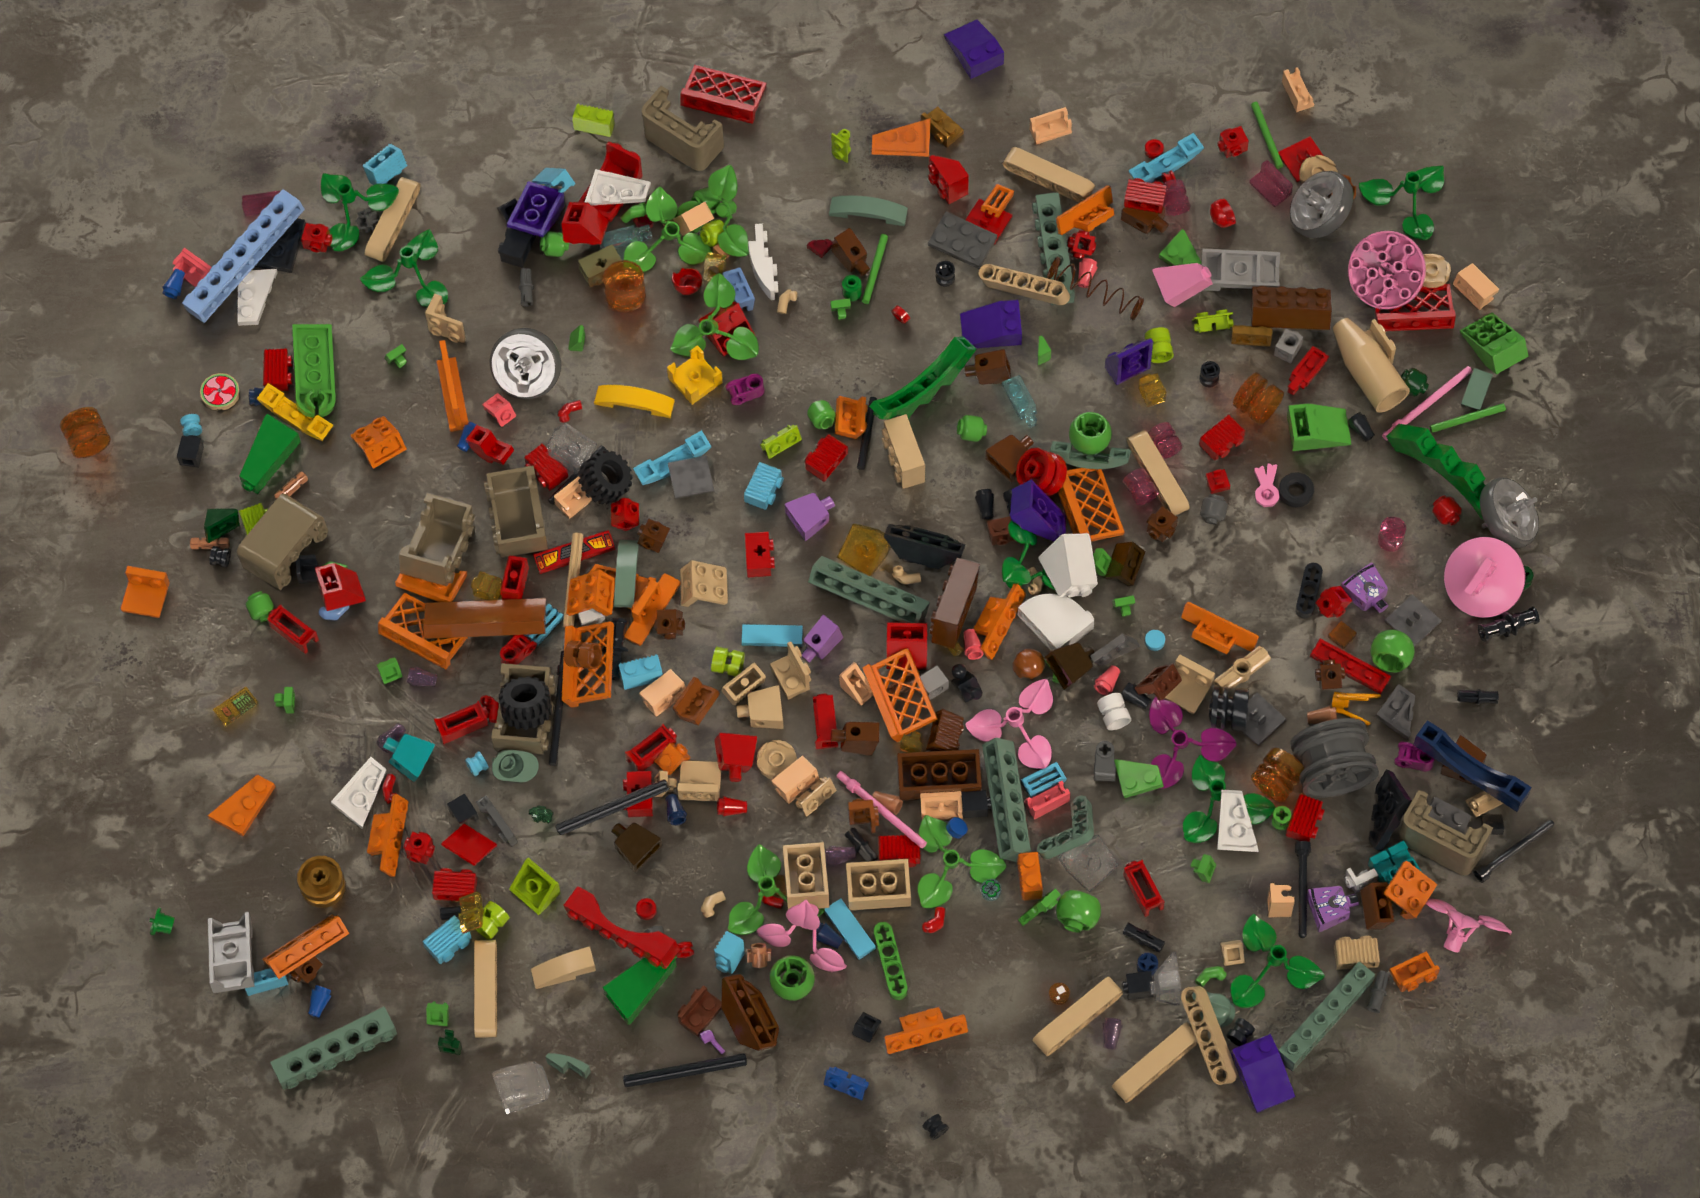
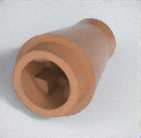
M1331 706L1307 712L1308 724H1318L1337 719L1336 707L1331 708Z
M875 791L872 795L873 798L894 815L900 812L903 801L899 799V796Z

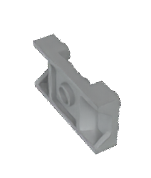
M1202 249L1201 265L1206 266L1210 270L1212 275L1210 278L1213 283L1204 290L1220 291L1221 287L1252 289V286H1280V252Z
M245 912L239 921L223 924L213 918H208L209 976L213 993L255 987L251 945L253 932L249 912Z

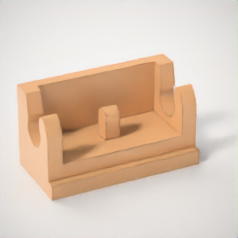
M1296 67L1295 72L1290 74L1288 69L1284 70L1282 83L1296 112L1314 107L1313 98L1300 76L1299 68Z
M1066 107L1030 118V131L1036 145L1072 133L1071 119L1068 120Z
M1473 263L1458 272L1453 282V285L1479 310L1494 299L1492 296L1499 291V288Z
M579 476L554 495L555 505L569 519L592 501V498H588L586 492L581 490L582 485L578 482Z
M670 669L639 694L645 700L643 703L657 717L679 699L686 686Z
M801 756L771 781L776 787L777 793L790 804L819 780L817 769L806 758Z
M961 791L920 794L922 820L925 815L942 821H949L954 817L963 820Z
M1270 883L1267 896L1268 917H1291L1294 897H1284L1281 894L1284 890L1290 891V886Z

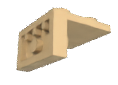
M434 294L425 312L429 331L435 336H444L453 342L464 343L466 338L463 323L446 317L442 296Z
M691 560L680 569L681 606L689 607L697 600L722 605L728 603L727 569L725 567Z
M791 641L787 643L788 655L770 663V667L788 700L810 690L809 682H811L810 668L806 662H802L800 658L802 654L798 646L794 647Z
M1179 655L1176 659L1175 667L1182 681L1164 699L1176 703L1180 708L1191 714H1195L1213 685L1215 673Z
M683 761L681 763L680 783H678L677 790L679 800L717 801L720 798L721 770H719L718 762Z

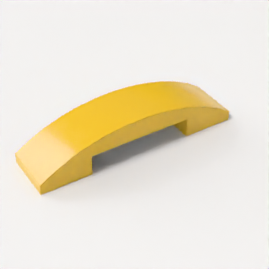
M269 383L257 397V400L280 419L317 440L323 441L333 427V424L319 415L314 416V418L303 415L298 410L296 403L286 398L283 392Z
M600 385L597 389L594 405L611 408L614 405L647 410L651 411V415L671 418L675 399L638 387Z

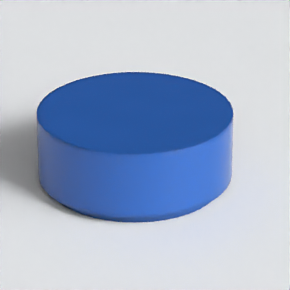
M957 817L952 818L946 825L948 833L957 839L962 838L968 831L966 823Z

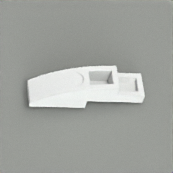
M763 223L755 224L756 241H748L752 270L763 292L770 300H775V293H778V281H774V276H777V264H773L772 257H768V247L764 248V242H768L767 231H763Z

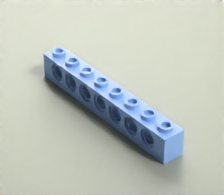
M284 189L279 194H276L273 201L261 211L257 219L248 226L242 236L236 239L234 245L223 254L218 263L211 267L210 272L185 297L182 304L186 310L205 323L305 210L300 200Z

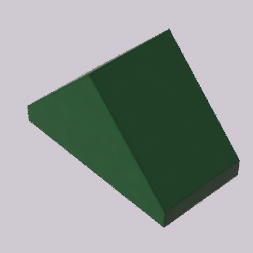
M207 509L204 523L207 543L240 526L237 509Z

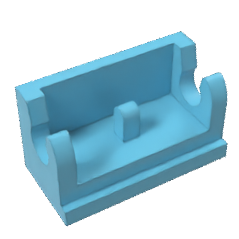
M545 168L532 180L533 183L545 184L547 187L561 186L562 188L558 190L559 193L565 192L570 186L576 184L566 169Z
M270 968L254 972L255 987L245 988L247 995L250 996L288 985L287 977L285 975L278 979Z

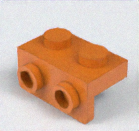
M843 396L837 398L835 434L857 439L866 431L865 415L868 409L866 397L862 396L859 400Z
M1426 951L1390 968L1389 972L1401 992L1406 990L1410 992L1419 987V984L1426 981V983L1435 980L1440 968L1438 965H1434Z

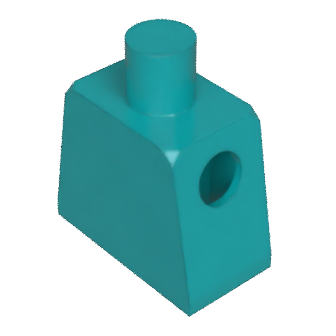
M404 734L399 742L388 737L383 745V748L393 753L389 763L413 782L419 777L435 747V744L408 734Z

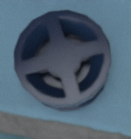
M1152 953L1142 954L1138 958L1137 971H1151V975L1154 976L1158 969L1157 957Z

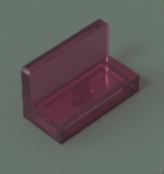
M1268 160L1261 164L1260 172L1250 179L1249 183L1273 207L1278 206L1292 195L1293 184Z
M280 191L242 196L244 215L260 214Z

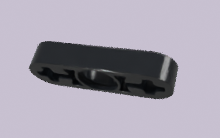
M1309 563L1304 570L1296 604V614L1301 618H1309L1314 612L1323 569L1318 563ZM1316 570L1314 580L1312 581L1310 580L1311 571ZM1307 586H1311L1314 588L1315 592L1311 595H1308L1304 592L1303 589ZM1305 600L1309 601L1307 606L1308 609L1306 611H1302V607L1304 606Z

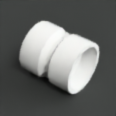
M1120 693L1106 695L1097 702L1099 711L1102 715H1105L1103 720L1108 730L1120 729L1131 722L1128 709L1124 708L1125 702Z

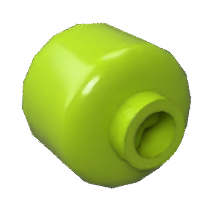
M714 220L705 223L700 231L702 242L710 247L716 246L718 244V235L724 232V222Z

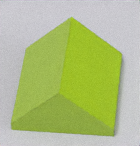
M526 858L509 888L512 893L538 915L561 894L559 883L530 858Z

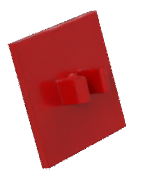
M1311 136L1278 152L1281 160L1296 182L1300 181L1299 171L1302 163L1307 158L1315 157V155L1324 156Z
M979 198L967 216L966 221L996 234L998 240L1013 215L1004 210L999 217H995V213H992V215L988 214V210L983 212L981 207L985 201Z
M465 823L441 843L443 847L473 866L478 864L497 847L495 842Z

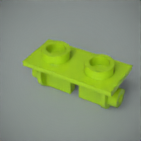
M842 129L837 135L831 134L832 154L836 159L848 163V154L851 152L850 131Z
M1227 309L1216 311L1215 315H1208V312L1197 313V317L1192 319V321L1197 320V324H1194V331L1199 333L1213 331L1212 323H1215L1216 330L1230 329L1234 325L1233 319H1229L1233 312L1228 313Z
M787 425V427L777 432V437L772 435L762 440L760 447L763 451H766L768 459L802 440L797 425Z

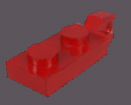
M1312 346L1292 371L1289 378L1291 383L1288 385L1287 392L1294 396L1299 388L1304 389L1329 360V355Z

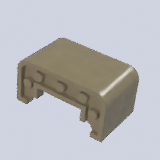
M660 86L642 107L645 138L696 171L705 170L724 148L722 124L714 119L711 124H704L701 121L696 127H693L667 110L671 106V102L667 100L669 90Z
M534 466L487 473V481H484L487 502L491 501L492 507L489 508L490 519L495 521V525L491 526L496 555L500 554L501 558L509 555L515 556L548 550Z
M427 493L424 498L426 508L421 512V521L411 543L406 545V547H402L399 553L400 573L447 586L453 582L454 571L461 564V555L467 551L469 537H473L475 533V526L473 525L475 514L472 512V505Z
M281 494L241 542L237 549V555L245 570L281 591L291 581V571L289 569L291 563L299 558L300 552L312 540L316 543L323 541L328 534V528L321 515L290 496Z
M515 664L501 665L500 673L503 677L500 688H504V685L510 683L512 679L516 680L518 677L526 678L531 676V678L536 677L539 678V681L545 682V685L549 688L550 698L552 695H555L556 683H554V675H551L550 667ZM551 701L552 713H553L554 702ZM499 703L497 722L494 726L495 729L492 730L491 737L494 751L510 749L542 755L544 751H548L549 739H547V732L551 730V720L544 721V724L537 725L536 728L531 727L528 730H524V728L515 729V726L510 727L508 723L503 721Z
M1418 790L1404 815L1399 832V841H1404L1408 848L1460 875L1471 874L1488 845L1493 827L1483 823L1478 829L1469 827L1464 835L1430 817L1429 814L1433 807L1427 804L1428 794Z

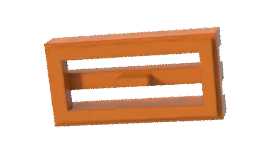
M996 184L983 203L981 211L985 212V210H988V214L992 215V213H995V217H999L1013 197L1014 191ZM1001 190L1002 192L999 194L993 205L990 206L989 204L992 202L998 191ZM1008 193V194L1006 195V197L1004 198V200L1002 201V203L1000 204V206H999L998 208H996V207L998 206V204L1000 203V201H1001V200L1003 199V197L1005 196V194Z

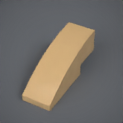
M590 946L555 957L531 969L536 989L574 980L578 975L596 971Z

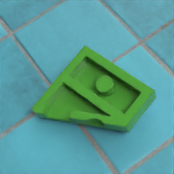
M1183 229L1159 254V258L1170 266L1192 263L1201 265L1202 263Z
M1114 760L1124 798L1164 787L1160 769L1157 765Z
M1056 888L1050 891L1022 915L1018 921L1024 926L1042 911L1045 913L1058 903L1057 898L1061 894Z

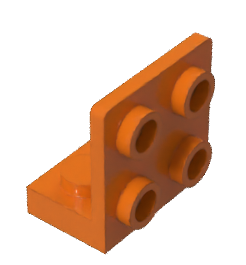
M385 416L376 418L372 423L357 429L351 434L352 439L363 450L373 469L407 450L399 431Z
M127 566L125 573L129 582L121 611L159 618L170 584L166 572Z
M599 569L571 579L566 614L572 616L594 609L605 616L611 615L615 578Z
M1404 861L1384 891V895L1403 909L1400 913L1403 918L1413 919L1417 918L1438 884L1411 863Z

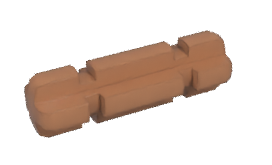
M302 471L299 472L295 479L292 478L281 488V491L279 490L274 494L275 499L281 494L291 496L301 487L300 484L303 485L308 481L306 474Z
M191 538L190 540L191 549H199V547L201 549H212L213 546L224 549L230 546L229 538H221L220 540L217 538L210 543L206 542V538H202V540Z

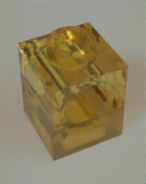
M707 253L704 262L703 280L709 283L716 274H722L726 271L727 255ZM716 266L719 269V272H712L710 267Z
M1158 373L1146 374L1139 379L1138 389L1147 407L1166 401L1167 392Z
M480 571L471 583L473 595L483 600H498L501 593L502 579Z

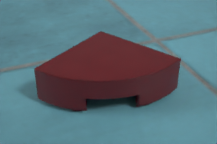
M829 239L812 240L807 244V248L820 258H823L832 248L833 241Z

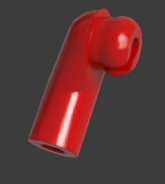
M483 695L480 698V703L483 707L486 706L487 711L490 712L489 722L495 724L497 722L499 703L493 697Z
M393 774L386 775L382 786L384 799L388 804L392 803L393 795L397 794L392 791L396 780Z
M774 895L762 897L764 904L782 909L784 899Z
M936 907L934 918L922 924V930L925 933H935L944 926L945 908Z

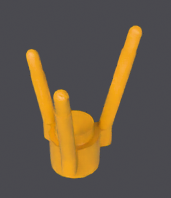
M1334 691L1332 707H1336V713L1359 719L1366 725H1370L1369 721L1344 710V708L1349 707L1350 700L1368 701L1369 698H1381V695Z

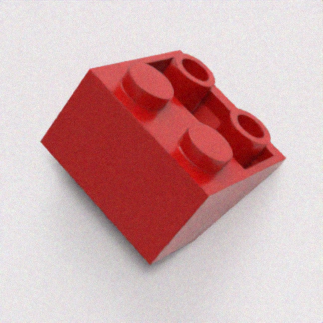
M935 155L929 156L928 179L932 185H936L938 188V194L941 199H945L949 205L968 195L969 175L961 163L957 160Z
M569 202L562 220L563 241L572 244H602L609 220L589 203Z
M733 302L727 308L720 307L718 313L713 317V320L718 323V330L733 335L737 327H745L753 332L737 302ZM714 310L698 320L699 323L704 319H708V316L711 315L714 312ZM716 333L706 335L722 356L728 354L726 345L731 338Z
M336 563L315 568L318 586L327 611L366 601L355 571Z
M887 623V658L908 648L917 670H927V623ZM907 657L900 658L896 666L905 668L908 662Z

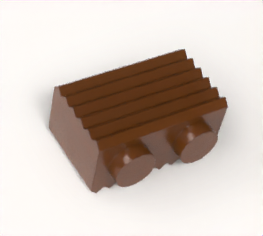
M945 709L935 712L938 720L932 723L926 750L930 752L959 750L960 743H958V739L964 730V717Z
M1387 882L1369 883L1366 887L1360 889L1367 930H1382L1395 921L1393 919L1394 915H1392L1394 913L1391 907L1392 904L1390 903L1392 900L1384 895V891L1389 885Z

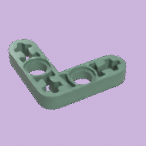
M1078 796L1071 803L1072 828L1044 839L1038 844L1037 852L1043 859L1053 858L1083 845L1093 838L1092 805L1086 796Z

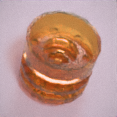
M628 260L612 263L603 275L607 303L611 308L620 312H631L638 309L646 298L644 273L641 267Z
M1256 372L1241 385L1232 405L1237 409L1240 408L1242 413L1250 410L1249 418L1262 425L1274 414L1284 397V392L1274 384L1267 387L1268 380L1262 379V376Z
M83 407L74 410L60 422V429L65 439L68 440L67 443L74 457H92L106 449L110 444L111 438L107 429L103 425L97 409L93 407Z
M1271 748L1264 757L1263 764L1258 765L1257 770L1252 773L1251 780L1265 795L1279 802H1285L1289 794L1294 790L1293 785L1299 784V777L1304 767L1297 758L1285 750Z

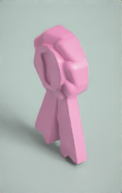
M1268 463L1267 474H1265L1264 466L1254 469L1260 484L1255 491V499L1263 507H1273L1279 501V490L1273 486L1277 464L1272 466Z

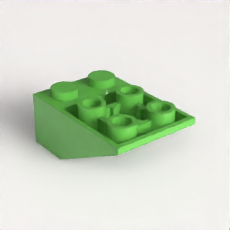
M1492 312L1460 330V333L1484 365L1496 375L1529 357L1525 338Z
M1315 404L1288 406L1287 421L1292 451L1351 445L1346 409Z

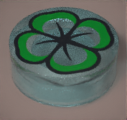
M995 879L985 880L981 885L982 897L989 901L998 899L1001 895L1000 883Z

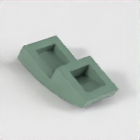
M1474 368L1461 405L1480 410L1493 374Z
M548 1053L546 1055L547 1064L563 1074L566 1073L568 1068L585 1079L591 1073L590 1066L578 1059L562 1054Z

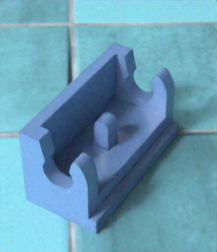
M741 267L723 272L722 275L735 289L734 301L739 303L741 309L746 306L747 311L753 310L755 298Z

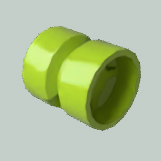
M1153 328L1145 333V340L1150 338L1153 340L1152 363H1164L1174 357L1170 332L1167 328Z
M716 646L712 658L711 671L721 674L726 671L728 675L736 677L742 672L745 652L737 650L729 652L727 648Z
M489 901L482 909L483 914H478L472 920L471 925L484 938L492 940L498 933V927H503L510 917L499 905Z

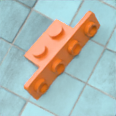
M1105 186L1056 218L1058 234L1063 235L1074 227L1089 232L1114 216V209L1107 207L1113 203L1111 186Z
M664 573L658 583L652 580L649 585L643 588L639 601H635L631 608L633 622L624 635L626 640L638 646L643 644L655 625L657 610H665L681 585L680 580Z
M1013 584L1006 599L990 597L973 628L976 634L986 636L980 649L988 659L993 660L1018 612V607L1024 601L1026 593L1019 584Z
M1191 602L1185 604L1181 618L1197 625L1192 633V638L1225 654L1229 653L1234 644L1250 652L1255 649L1259 639L1258 635Z
M398 794L393 795L390 813L373 815L367 853L370 855L382 854L380 871L390 877L396 874L408 810V800Z
M936 1007L900 1017L899 1021L903 1031L884 1037L887 1053L892 1054L967 1033V1022L964 1014L944 1019L940 1008Z

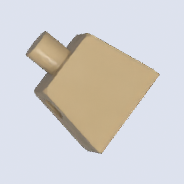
M779 685L748 693V705L736 706L737 717H750V724L753 728L784 729Z

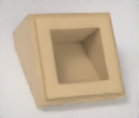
M1241 940L1220 943L1224 966L1245 963Z

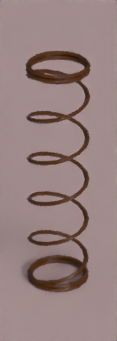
M1058 256L1055 258L1048 271V279H1051L1054 275V280L1057 281L1060 278V276L1065 272V270L1071 265H1073L1074 270L1070 290H1073V288L1078 284V282L1087 273H1089L1090 281L1086 298H1089L1091 294L1095 291V289L1102 282L1105 281L1106 291L1103 300V306H1105L1108 303V301L1113 297V295L1118 290L1122 289L1123 295L1119 309V314H1121L1125 310V308L1131 303L1132 300L1138 297L1139 299L1136 302L1130 315V320H1135V318L1141 310L1144 298L1140 297L1139 295L1135 296L1122 309L1124 301V289L1118 288L1105 302L1108 291L1107 280H1102L1101 282H1099L1089 294L1092 280V275L1089 271L1084 273L1072 287L1075 276V265H1068L1056 278L1061 258Z

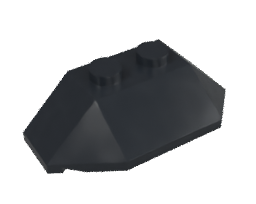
M889 524L884 534V538L899 559L906 560L909 563L921 564L928 568L940 569L956 561L957 558L962 557L966 544L960 543L948 535L911 525L895 526L894 524Z

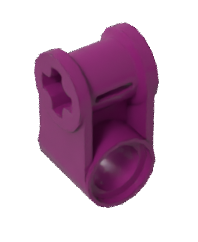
M751 374L741 379L732 380L725 386L726 390L730 392L732 405H741L746 401L759 398L765 391L763 378L759 374ZM754 384H758V385H759L758 387H755V388L751 387V386L754 385Z
M1398 743L1399 751L1397 758L1394 759L1395 765L1423 772L1430 771L1433 768L1434 758L1415 747L1412 743ZM1427 757L1430 761L1424 762L1420 758Z

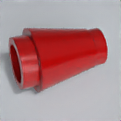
M724 796L717 800V814L722 815V817L747 813V801Z

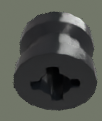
M213 546L210 553V565L215 566L219 564L221 567L227 568L230 562L231 550L229 548L220 549L218 546Z
M940 1114L930 1117L922 1125L924 1130L930 1133L932 1140L938 1139L949 1129L948 1125L941 1121L942 1117Z

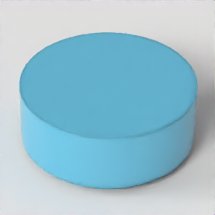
M1159 630L1149 631L1145 636L1146 647L1152 651L1162 649L1165 645V635Z

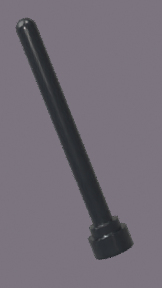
M1552 820L1546 821L1487 865H1479L1474 868V876L1479 882L1484 883L1490 878L1494 869L1554 826V822Z
M1298 841L1295 843V853L1299 857L1298 934L1300 938H1305L1307 936V857L1311 853V843L1308 841Z

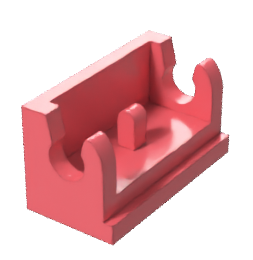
M186 248L182 250L172 263L175 265L173 272L174 269L185 272L184 280L194 287L211 269L210 265Z
M1063 781L1058 782L1056 786L1032 798L1028 797L1025 799L1024 804L1034 820L1070 802V792L1068 789L1065 790Z

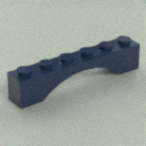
M1427 720L1416 735L1413 744L1415 747L1514 811L1518 812L1528 798L1532 787L1515 776L1499 772L1476 760L1460 748L1444 730Z

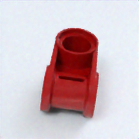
M514 635L500 650L501 665H519L534 651L537 643L530 641L524 635ZM509 655L514 656L512 659L505 658Z

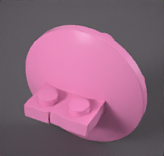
M1380 231L1364 238L1353 250L1348 264V277L1355 294L1366 304L1379 309H1394L1409 303L1421 290L1426 275L1425 259L1418 245L1408 236L1394 231Z
M1490 537L1474 538L1457 547L1449 557L1444 572L1445 588L1451 601L1461 611L1471 616L1482 618L1498 616L1512 608L1519 600L1525 585L1524 565L1517 552L1507 543Z

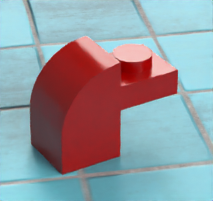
M478 425L475 426L466 438L470 448L479 457L491 464L497 462L504 465L514 452L512 445L497 440L491 430Z

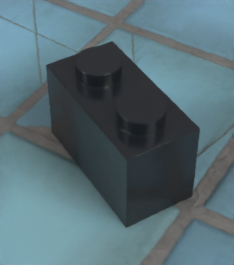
M507 227L504 243L501 242L498 248L501 262L523 268L536 235Z

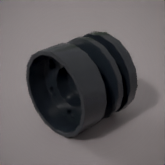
M1214 686L1209 705L1211 728H1216L1217 720H1221V729L1223 730L1226 727L1227 721H1231L1232 730L1246 731L1249 689L1235 688L1234 695L1231 697L1229 696L1228 687H1224V695L1219 696L1220 687Z

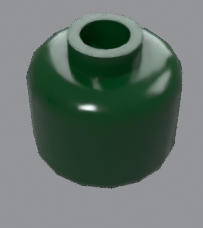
M1410 368L1409 370L1405 369L1401 375V378L1410 389L1409 394L1416 397L1420 393L1424 394L1429 386L1426 383L1428 378L1426 374L1416 368Z

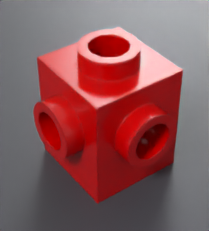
M1242 126L1233 129L1228 128L1220 133L1217 144L1220 152H1224L1226 158L1236 157L1248 151L1249 140Z
M306 223L301 238L303 248L315 253H326L327 247L331 246L332 243L329 227L323 224Z
M1082 230L1073 233L1067 241L1068 253H1072L1073 257L1078 259L1091 256L1096 248L1095 237L1090 236L1089 232ZM1079 242L1082 243L1081 249L1078 248Z
M621 498L619 501L611 504V526L628 531L639 525V503L631 501L629 498Z
M1334 586L1324 590L1315 603L1319 607L1320 613L1325 617L1338 618L1345 613V608L1352 602V599L1341 586Z
M412 831L410 838H406L403 847L409 860L427 864L429 857H432L435 850L432 838L424 832L416 833Z

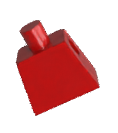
M719 733L714 741L719 770L729 771V781L740 782L742 780V773L748 772L752 767L757 736Z

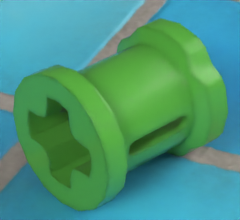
M1278 806L1273 811L1271 822L1272 826L1277 830H1285L1288 827L1291 819L1289 808Z

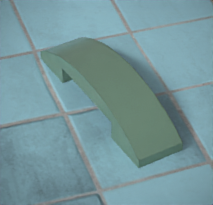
M837 196L832 197L829 216L848 218V215L883 219L886 220V224L905 226L908 208L895 202L874 197Z
M1053 441L1050 452L1060 455L1067 464L1087 469H1109L1128 463L1131 454L1130 449L1111 447L1110 454L1098 453L1087 455L1077 450H1072L1071 443Z
M619 540L614 607L632 608L635 602L637 559L639 553L638 540Z

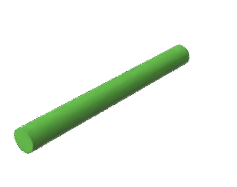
M1253 102L1251 107L1276 168L1280 169L1284 166L1260 106L1258 102Z
M881 234L862 298V303L869 304L888 239L886 234Z
M1502 403L1430 425L1429 428L1431 433L1506 411V407Z

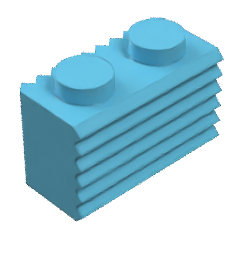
M388 144L380 153H377L366 164H363V168L369 183L375 185L387 184L390 179L399 175L408 165L402 150L392 144Z
M759 462L744 492V502L766 510L768 505H772L775 500L776 494L774 492L776 488L780 489L784 480L782 471Z
M656 654L655 656L651 655V657L647 656V658L643 657V659L639 658V660L636 659L635 661L632 660L631 662L619 664L624 690L651 684L663 675L659 657Z
M454 915L422 942L425 949L439 964H442L443 962L450 961L459 948L464 949L467 947L472 937L469 930Z
M726 931L723 938L720 939L721 942H718L719 945H716V949H714L716 968L723 973L729 972L733 974L745 954L744 940Z

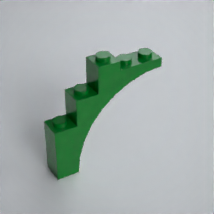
M954 337L937 359L913 381L885 398L874 400L869 407L879 419H892L907 414L909 420L919 405L929 404L941 386L952 384L977 349L965 337Z
M1399 423L1386 436L1395 451L1416 458L1443 476L1465 497L1479 517L1484 520L1480 509V495L1485 486L1483 481L1486 478L1477 464L1461 461L1452 446L1437 444L1427 428Z

